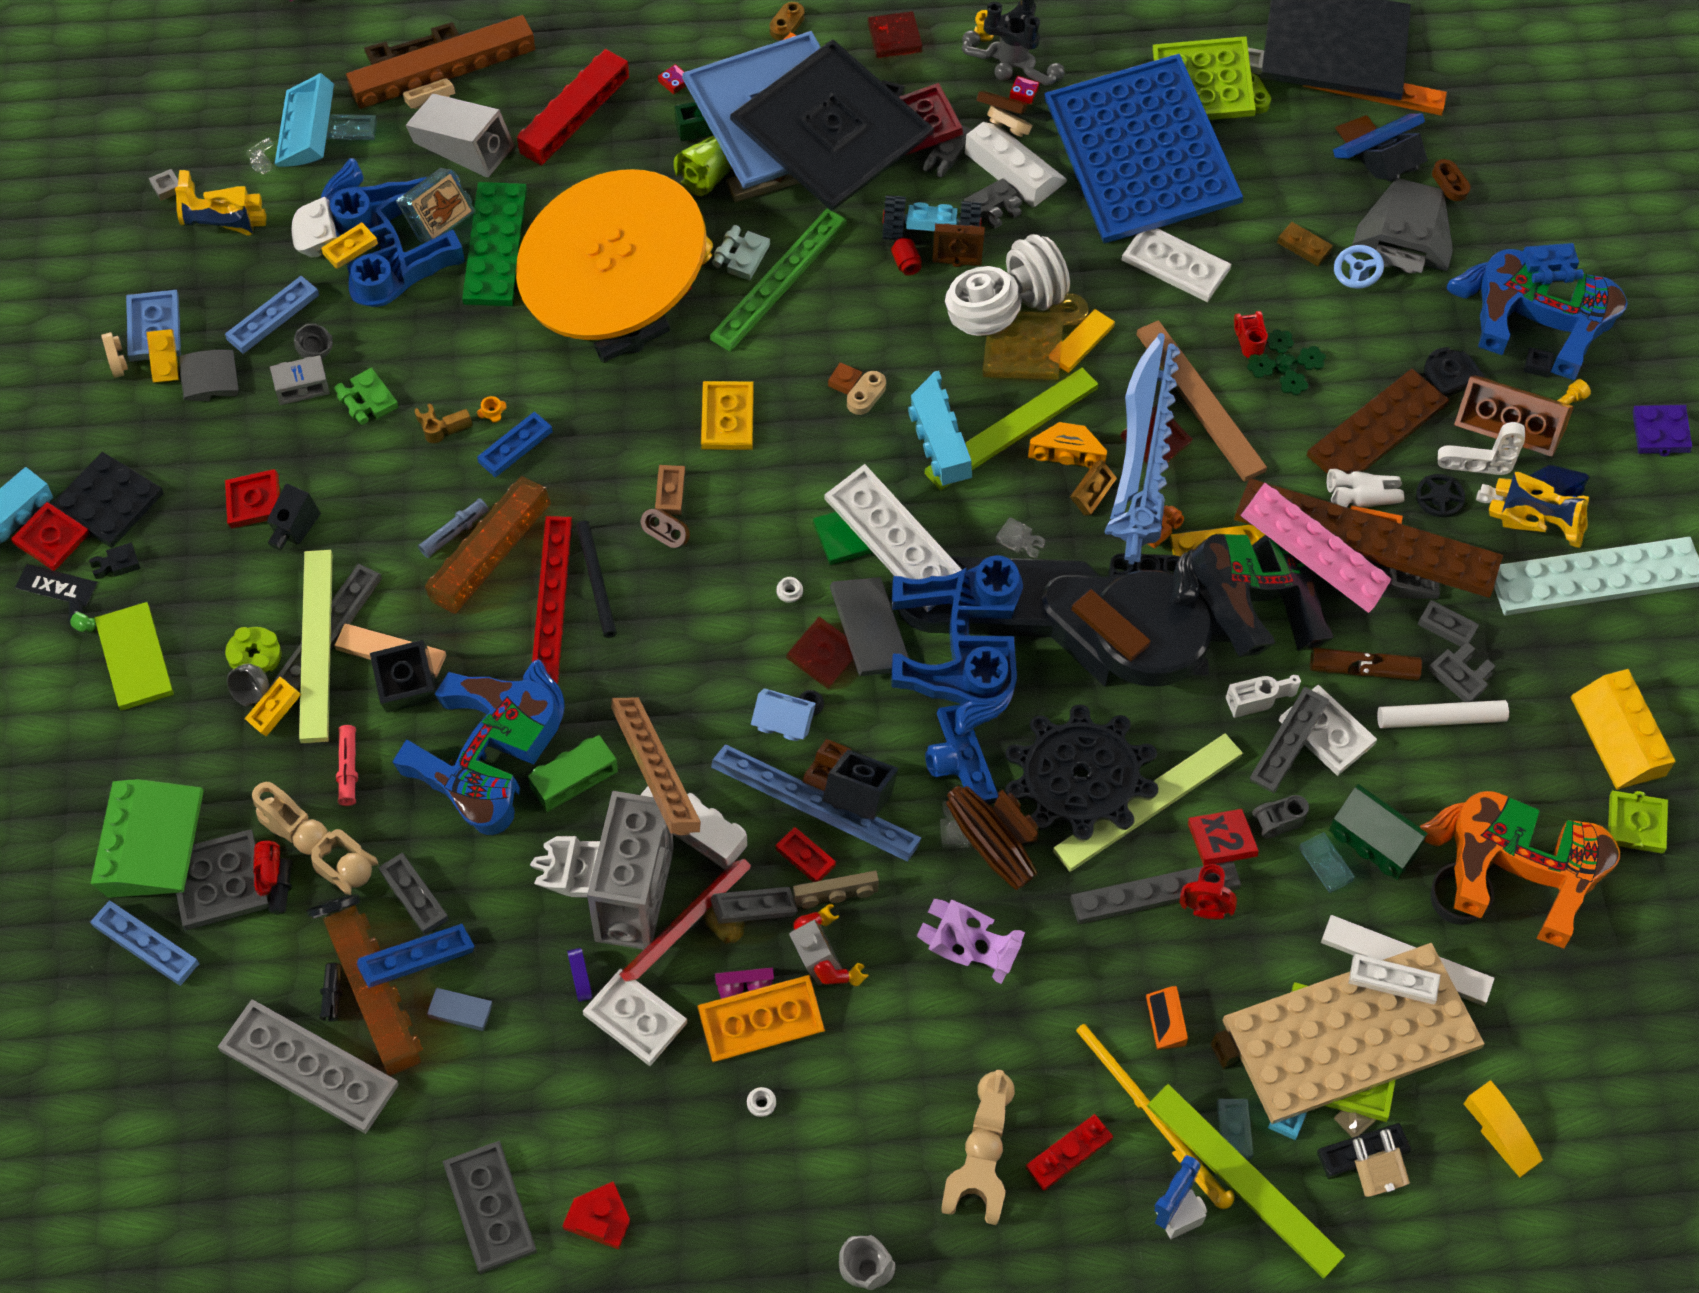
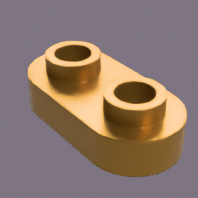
M797 2L784 4L770 22L771 37L782 41L790 32L794 34L804 20V7Z

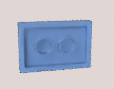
M177 290L126 295L129 361L149 360L146 332L167 329L174 330L177 356H181L179 294Z

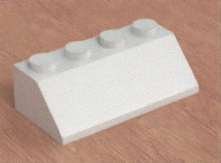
M982 122L966 134L965 154L997 180L1003 178L1017 192V195L1033 208L1067 182L1064 176L998 125Z

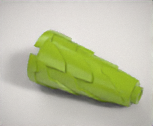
M715 136L709 137L681 151L674 158L676 176L682 174L684 178L680 183L690 193L697 196L707 195L711 192L714 186L732 168Z

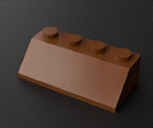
M1471 376L1454 425L1497 439L1503 425L1511 422L1520 423L1525 427L1523 448L1553 457L1566 431L1574 406L1479 376Z

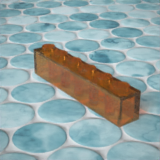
M523 476L512 484L500 501L494 504L486 517L479 521L472 533L461 542L451 557L445 560L443 566L436 574L429 578L425 589L430 601L456 614L549 507L551 502L546 487Z
M354 905L323 918L387 1075H394L421 1063L418 1052L423 1051L417 1035L411 1036L408 1031V1027L412 1026L407 1011L403 1010L400 1012L397 1005L402 1000L396 985L390 987L389 983L385 982L368 988L357 966L358 958L381 951L375 936L369 939L366 932L371 927L365 913L359 915Z

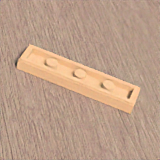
M345 623L335 643V649L371 660V652L411 643V641ZM427 646L434 675L437 678L446 658V652Z

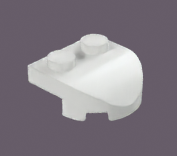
M326 197L299 208L292 220V239L295 249L309 257L321 256L320 249L337 238L330 201Z

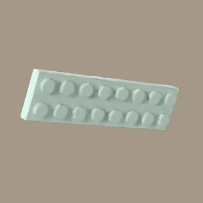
M1691 537L1500 564L1494 588L1504 616L1699 587V557Z

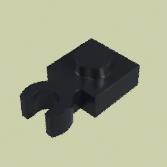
M132 542L106 550L108 557L96 556L89 560L92 568L101 566L99 569L92 571L95 579L104 578L111 571H113L116 577L141 569Z

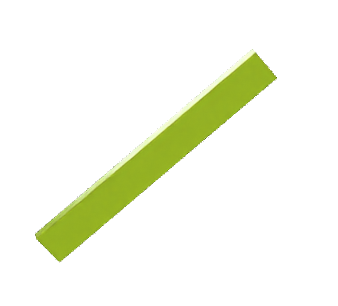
M1081 368L965 442L971 458L972 470L1097 390L1098 383ZM931 465L925 468V475L940 491L950 485L942 486L939 476H934Z
M1169 1084L1150 1101L1147 1107L1323 1279L1345 1257L1323 1233Z

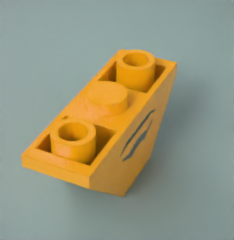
M1059 422L1030 439L1028 458L1091 468L1094 462L1098 460L1106 461L1107 450L1085 426Z

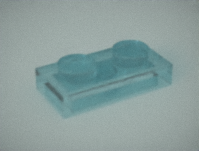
M330 114L326 138L375 140L376 115Z
M1324 832L1300 844V851L1329 893L1353 882L1355 876Z
M1218 1099L1217 1110L1220 1135L1245 1159H1252L1253 1146L1248 1099Z

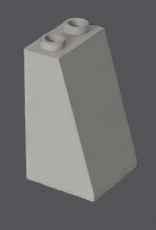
M432 94L406 124L415 144L484 177H489L515 146L499 109L437 94Z

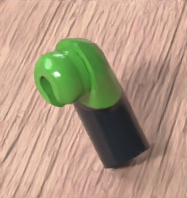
M71 600L69 602L68 621L70 626L80 632L94 631L96 626L95 619L88 618L87 615L83 614V602L81 600Z

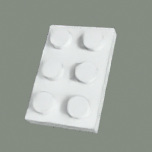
M1317 685L1312 691L1329 699V703L1304 745L1338 776L1373 747L1377 739L1324 689ZM1292 707L1280 716L1279 721L1283 723Z
M620 969L583 1010V1015L651 1066L685 1027L687 1019L638 981L625 982L619 975L623 971Z

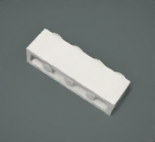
M647 786V788L642 792L641 795L653 797L649 787ZM688 793L687 795L701 821L700 832L688 835L672 834L726 870L747 847V834L740 825L729 823L723 819L719 811L714 808L708 809L701 804V801L695 795Z

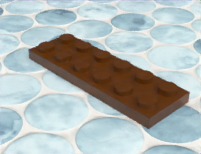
M1410 369L1312 446L1306 456L1327 474L1330 469H1339L1346 474H1351L1354 471L1364 472L1446 407L1449 399L1415 370Z

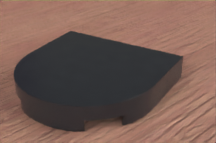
M1450 347L1434 350L1424 365V375L1427 381L1445 397L1466 390L1471 376L1485 378L1467 353L1450 350Z

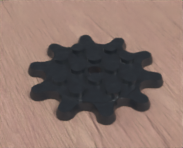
M1079 704L1071 708L1070 719L1064 725H1055L1045 716H1036L1030 722V728L1036 735V741L1029 746L1014 744L1006 749L1005 756L1007 760L1023 768L1024 771L1021 778L1013 780L1006 785V794L1012 793L1017 800L1030 799L1037 803V809L1031 817L1038 825V830H1046L1055 821H1066L1072 825L1073 835L1080 842L1088 841L1092 837L1093 826L1098 821H1110L1120 830H1127L1134 823V815L1128 809V802L1133 799L1152 800L1158 794V785L1154 781L1142 777L1139 772L1140 767L1151 763L1156 758L1157 750L1151 744L1134 746L1126 741L1125 735L1131 727V722L1129 718L1123 715L1113 717L1105 725H1098L1091 720L1088 707ZM1082 769L1086 770L1089 774L1087 778L1074 776V772Z

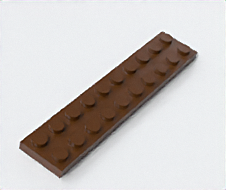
M1249 478L1234 520L1252 525L1241 514L1263 486L1264 482ZM1266 483L1271 488L1276 489L1279 494L1292 504L1297 505L1312 519L1318 521L1333 535L1339 537L1354 551L1363 555L1366 560L1487 598L1491 597L1503 558L1502 554Z

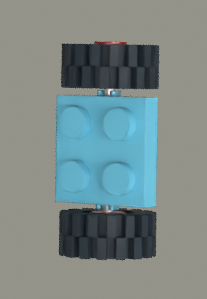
M886 195L885 210L883 212V240L897 241L903 238L904 221L907 224L906 229L935 231V224L974 225L981 227V202L962 201L959 221V218H957V208L947 204L932 207L926 203L917 202L914 205H909L908 214L905 215L906 197Z

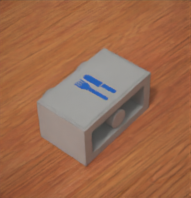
M320 355L270 366L279 405L330 394Z

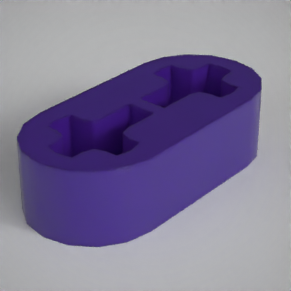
M582 949L568 950L567 953L578 1002L592 999Z

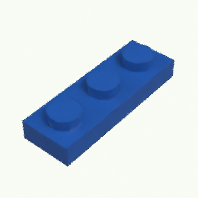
M534 411L477 456L478 463L496 478L552 433V426Z

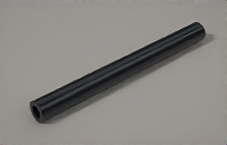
M581 521L576 526L603 635L605 638H611L617 632L590 524L588 521Z

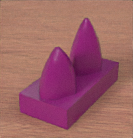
M772 967L715 973L716 985H718L721 999L743 993V982H746L748 991L772 985V979H774Z

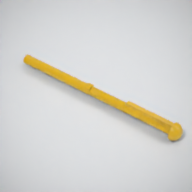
M1085 1024L1079 1026L1076 1032L1133 1098L1138 1109H1143L1153 1124L1174 1147L1176 1151L1172 1152L1176 1159L1181 1163L1186 1155L1195 1158L1201 1164L1195 1180L1216 1207L1220 1209L1229 1208L1235 1199L1232 1189L1227 1192L1192 1150L1147 1107L1150 1103L1149 1099Z

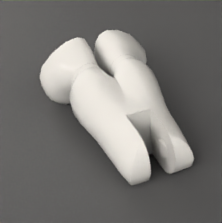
M1330 469L1328 471L1326 483L1328 491L1333 493L1331 503L1343 507H1348L1352 503L1353 506L1368 508L1404 502L1403 490L1397 489L1402 485L1399 476L1373 475L1358 471L1346 474L1339 469Z

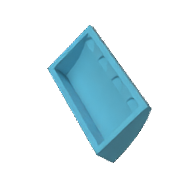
M322 73L286 90L275 165L278 167L303 165L317 161L324 156L334 83Z

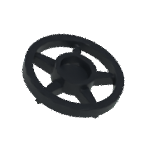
M1433 474L1426 476L1418 484L1416 500L1419 506L1428 514L1436 517H1449L1461 510L1465 501V492L1461 484L1454 477L1444 474ZM1433 480L1446 481L1444 485H1437ZM1427 483L1431 488V492L1421 497V488ZM1451 484L1457 489L1460 496L1451 493L1449 489ZM1424 501H1431L1434 505L1440 507V511L1430 508ZM1449 501L1460 502L1454 509L1445 511V505Z
M359 894L341 897L306 910L307 915L314 919L328 913L342 911L341 909L360 903Z

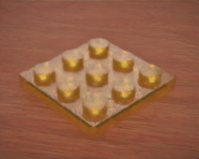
M1018 312L1016 318L1009 326L999 332L987 335L983 377L1059 380L1064 313Z

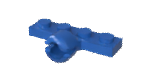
M960 705L939 708L936 714L947 742L928 746L925 760L929 773L935 777L952 774L958 775L963 787L968 786L987 804L996 803L998 794L974 729L964 736L957 735L955 731V712Z

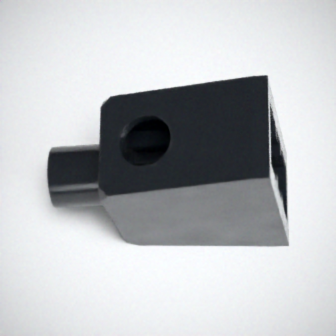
M288 483L285 484L267 520L274 531L267 542L271 547L281 551L287 541L296 545L300 544L319 518L321 512L309 493Z

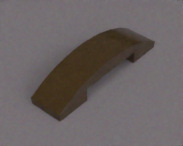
M450 22L431 28V35L391 47L385 41L364 47V52L370 64L373 65L460 35L454 23Z

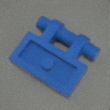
M1573 243L1524 248L1523 256L1528 273L1538 272L1532 273L1533 283L1541 282L1545 285L1551 284L1552 281L1570 283L1576 279H1583V270L1577 269L1579 260Z

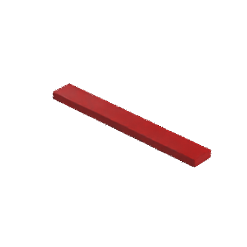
M546 516L532 662L540 660L549 676L558 685L572 517Z

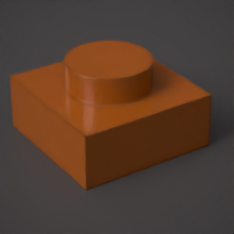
M840 362L829 378L828 386L848 395L862 377V372Z

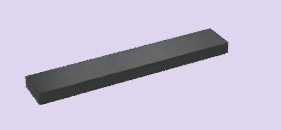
M359 563L332 599L331 650L344 624L352 622L382 580L380 573ZM302 642L270 687L279 677H282L297 691H301Z

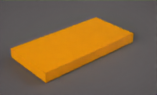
M810 975L697 1006L712 1062L825 1031Z

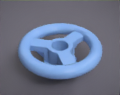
M1355 245L1346 248L1337 256L1334 264V272L1337 279L1343 285L1355 289L1371 286L1379 280L1384 270V262L1379 252L1366 245ZM1357 252L1367 253L1374 259L1366 261L1357 260L1351 254ZM1344 260L1350 264V279L1342 273L1341 266ZM1376 267L1375 273L1369 278V270Z

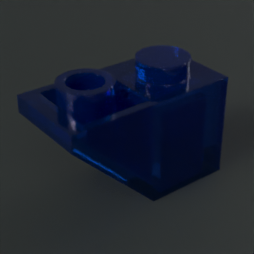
M1548 465L1529 475L1554 487V493L1571 497L1580 496L1585 491L1584 487L1589 479L1586 473ZM1534 490L1533 492H1531V494L1539 495L1543 493L1541 490Z

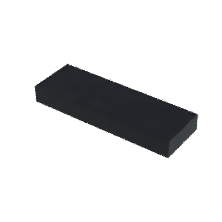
M1400 1123L1319 1148L1317 1155L1327 1178L1331 1179L1357 1170L1355 1160L1358 1158L1353 1145L1354 1139H1363L1368 1156L1384 1151L1385 1148L1380 1132L1385 1129L1391 1131L1395 1148H1400L1401 1155L1410 1153L1412 1149Z

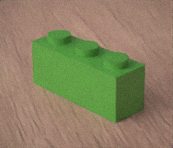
M598 735L594 738L585 739L578 747L569 752L566 751L559 754L554 761L547 765L536 767L528 775L529 785L546 812H549L617 773V760L601 736Z

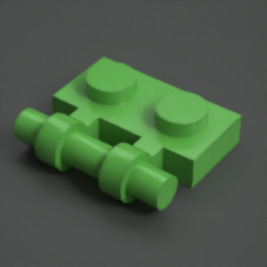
M372 368L351 378L352 388H346L343 383H338L334 387L340 402L347 405L351 417L354 420H358L361 425L369 421L366 415L370 413L376 419H379L399 408L396 399ZM360 397L364 403H357L355 399Z

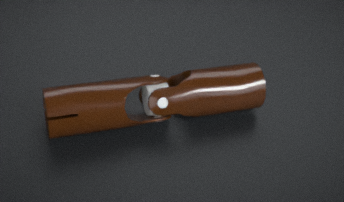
M1314 647L1311 650L1310 671L1419 681L1421 676V657L1380 653L1371 654ZM1359 661V667L1352 665V663Z

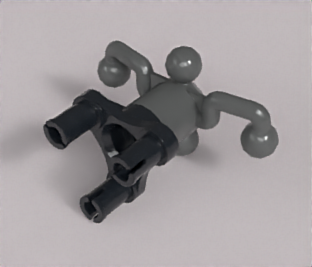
M1020 0L1012 11L1001 15L1002 4L993 1L987 5L988 11L987 17L984 20V31L989 35L1000 36V42L991 43L987 50L976 48L980 43V36L976 31L969 30L962 37V51L964 54L981 59L994 57L1002 62L994 70L996 78L1000 81L1009 80L1013 74L1012 68L1017 67L1024 69V73L1028 77L1046 86H1051L1056 81L1064 78L1065 69L1060 63L1051 64L1047 69V75L1033 69L1036 59L1033 55L1029 54V49H1035L1040 44V34L1038 33L1040 20L1035 16V0Z

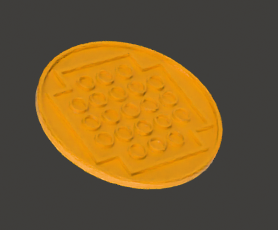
M635 169L617 170L585 179L554 198L538 214L527 230L519 249L516 264V280L522 300L531 314L542 325L566 337L582 340H602L637 331L668 312L680 301L695 281L704 260L707 239L706 226L701 211L691 194L683 186L667 176L656 172Z

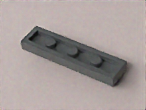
M1304 686L1250 776L1251 782L1273 794L1276 792L1328 705L1329 699Z

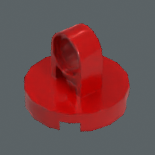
M1208 864L1200 870L1198 881L1187 883L1182 887L1179 903L1185 910L1187 906L1194 909L1193 915L1206 919H1224L1225 913H1230V916L1235 913L1237 897L1235 893L1225 887V872L1223 868L1216 864ZM1210 873L1220 876V880L1216 883L1206 882L1204 878Z

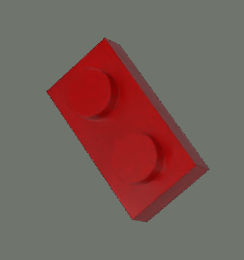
M796 827L776 844V851L813 882L821 881L836 866L834 859Z

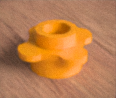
M494 396L486 397L482 400L481 409L477 411V415L481 419L488 418L492 422H499L502 411L507 408L506 403Z

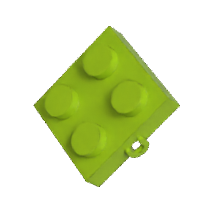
M1612 790L1609 797L1608 832L1613 836L1617 845L1663 854L1667 849L1668 800L1645 796V793L1642 791L1631 794Z

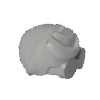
M872 1235L848 1238L839 1253L841 1275L845 1281L853 1286L873 1290L887 1284L895 1273V1262L892 1260L891 1255L883 1244Z

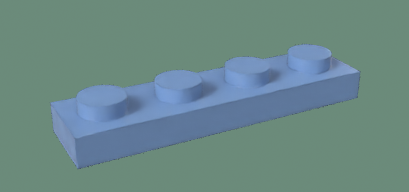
M300 276L226 332L227 341L244 354L319 296L318 289Z
M110 900L91 921L94 928L179 986L184 983L199 965L196 958Z

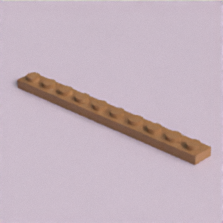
M639 697L612 698V711L670 833L688 835L700 832L701 821Z

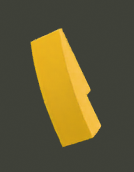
M1491 1080L1468 1096L1464 1105L1482 1125V1134L1519 1178L1543 1161L1526 1127Z

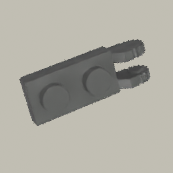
M961 125L964 135L936 144L926 159L923 170L930 172L935 163L938 162L940 165L936 174L942 178L948 169L953 167L965 149L966 134L973 129Z

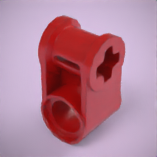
M1256 311L1255 314L1243 316L1240 313L1235 314L1234 329L1243 355L1249 358L1253 354L1259 356L1264 354L1268 335L1262 312Z

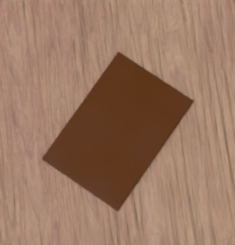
M1367 115L1335 127L1346 143L1377 129Z

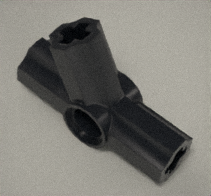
M665 315L637 331L614 338L599 340L593 343L594 349L601 362L604 363L626 352L635 354L644 348L646 342L671 331L670 325Z

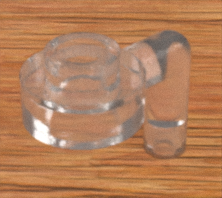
M269 137L246 151V156L250 159L249 163L254 171L257 173L261 172L264 175L273 169L270 160L263 152L273 146V142Z

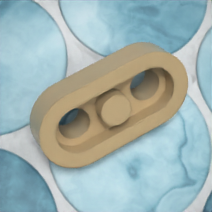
M991 105L987 113L991 117L990 122L1001 127L1005 124L1010 127L1011 133L1020 137L1023 134L1029 135L1033 126L1027 121L996 106Z
M112 332L102 334L103 344L114 378L125 376L124 370H128L124 355L119 356L118 351L123 350L119 337H113Z
M877 371L865 373L847 395V408L849 411L857 415L869 412L885 392V376Z

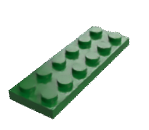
M478 182L462 297L463 305L513 306L516 264L521 244L527 195L526 184Z

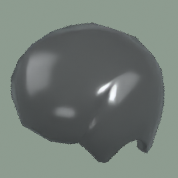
M316 323L305 324L296 331L294 346L302 358L320 355L322 360L332 349V335L324 327Z
M250 663L243 664L231 670L227 676L229 692L243 706L258 703L269 690L270 685L267 675L259 666Z

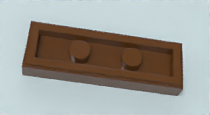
M1092 589L1072 605L1071 610L1130 662L1150 646L1151 640Z

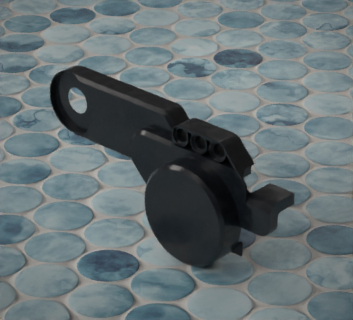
M1119 553L1111 558L1108 576H1101L1084 561L1009 558L1017 566L1023 582V590L1012 618H969V634L1052 637L1104 687L1106 686L1109 670L1128 682L1151 687L1177 683L1192 673L1193 675H1208L1209 661L1205 657L1210 641L1231 642L1200 592L1198 599L1190 605L1174 606L1170 602L1174 575L1170 571L1175 570L1180 558L1177 555L1141 554L1140 562L1134 561V564H1129V560H1124L1125 553ZM950 556L962 570L966 568V571L980 565L983 560L988 558ZM1090 589L1151 640L1150 646L1133 661L1130 662L1071 610L1072 605ZM943 604L932 608L928 612L923 607L897 609L903 620L917 630L928 633L950 634L952 604Z

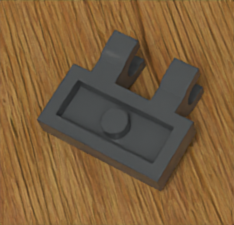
M1003 178L964 199V201L981 202L980 217L981 219L985 218L994 229L1002 225V221L998 218L1003 214L1000 208L1005 207L1013 218L1021 215V210L1018 206L1022 204V200L1017 197V192Z
M1468 642L1455 654L1447 649L1429 666L1428 671L1462 701L1473 702L1487 689L1488 684L1485 681L1492 676L1493 673L1491 671L1495 669V665L1487 659L1475 672L1471 670L1465 663L1472 658L1471 654L1475 651V648Z

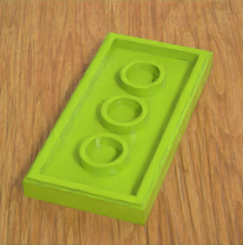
M147 602L95 617L120 711L174 695Z

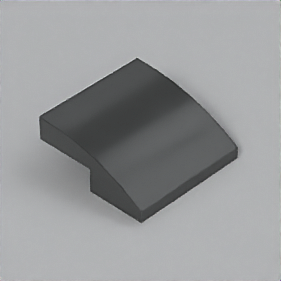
M208 350L179 356L178 361L184 400L210 401L211 395L237 396L239 388L233 350Z

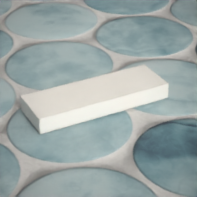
M1354 954L1348 983L1434 1005L1437 1001L1441 975Z

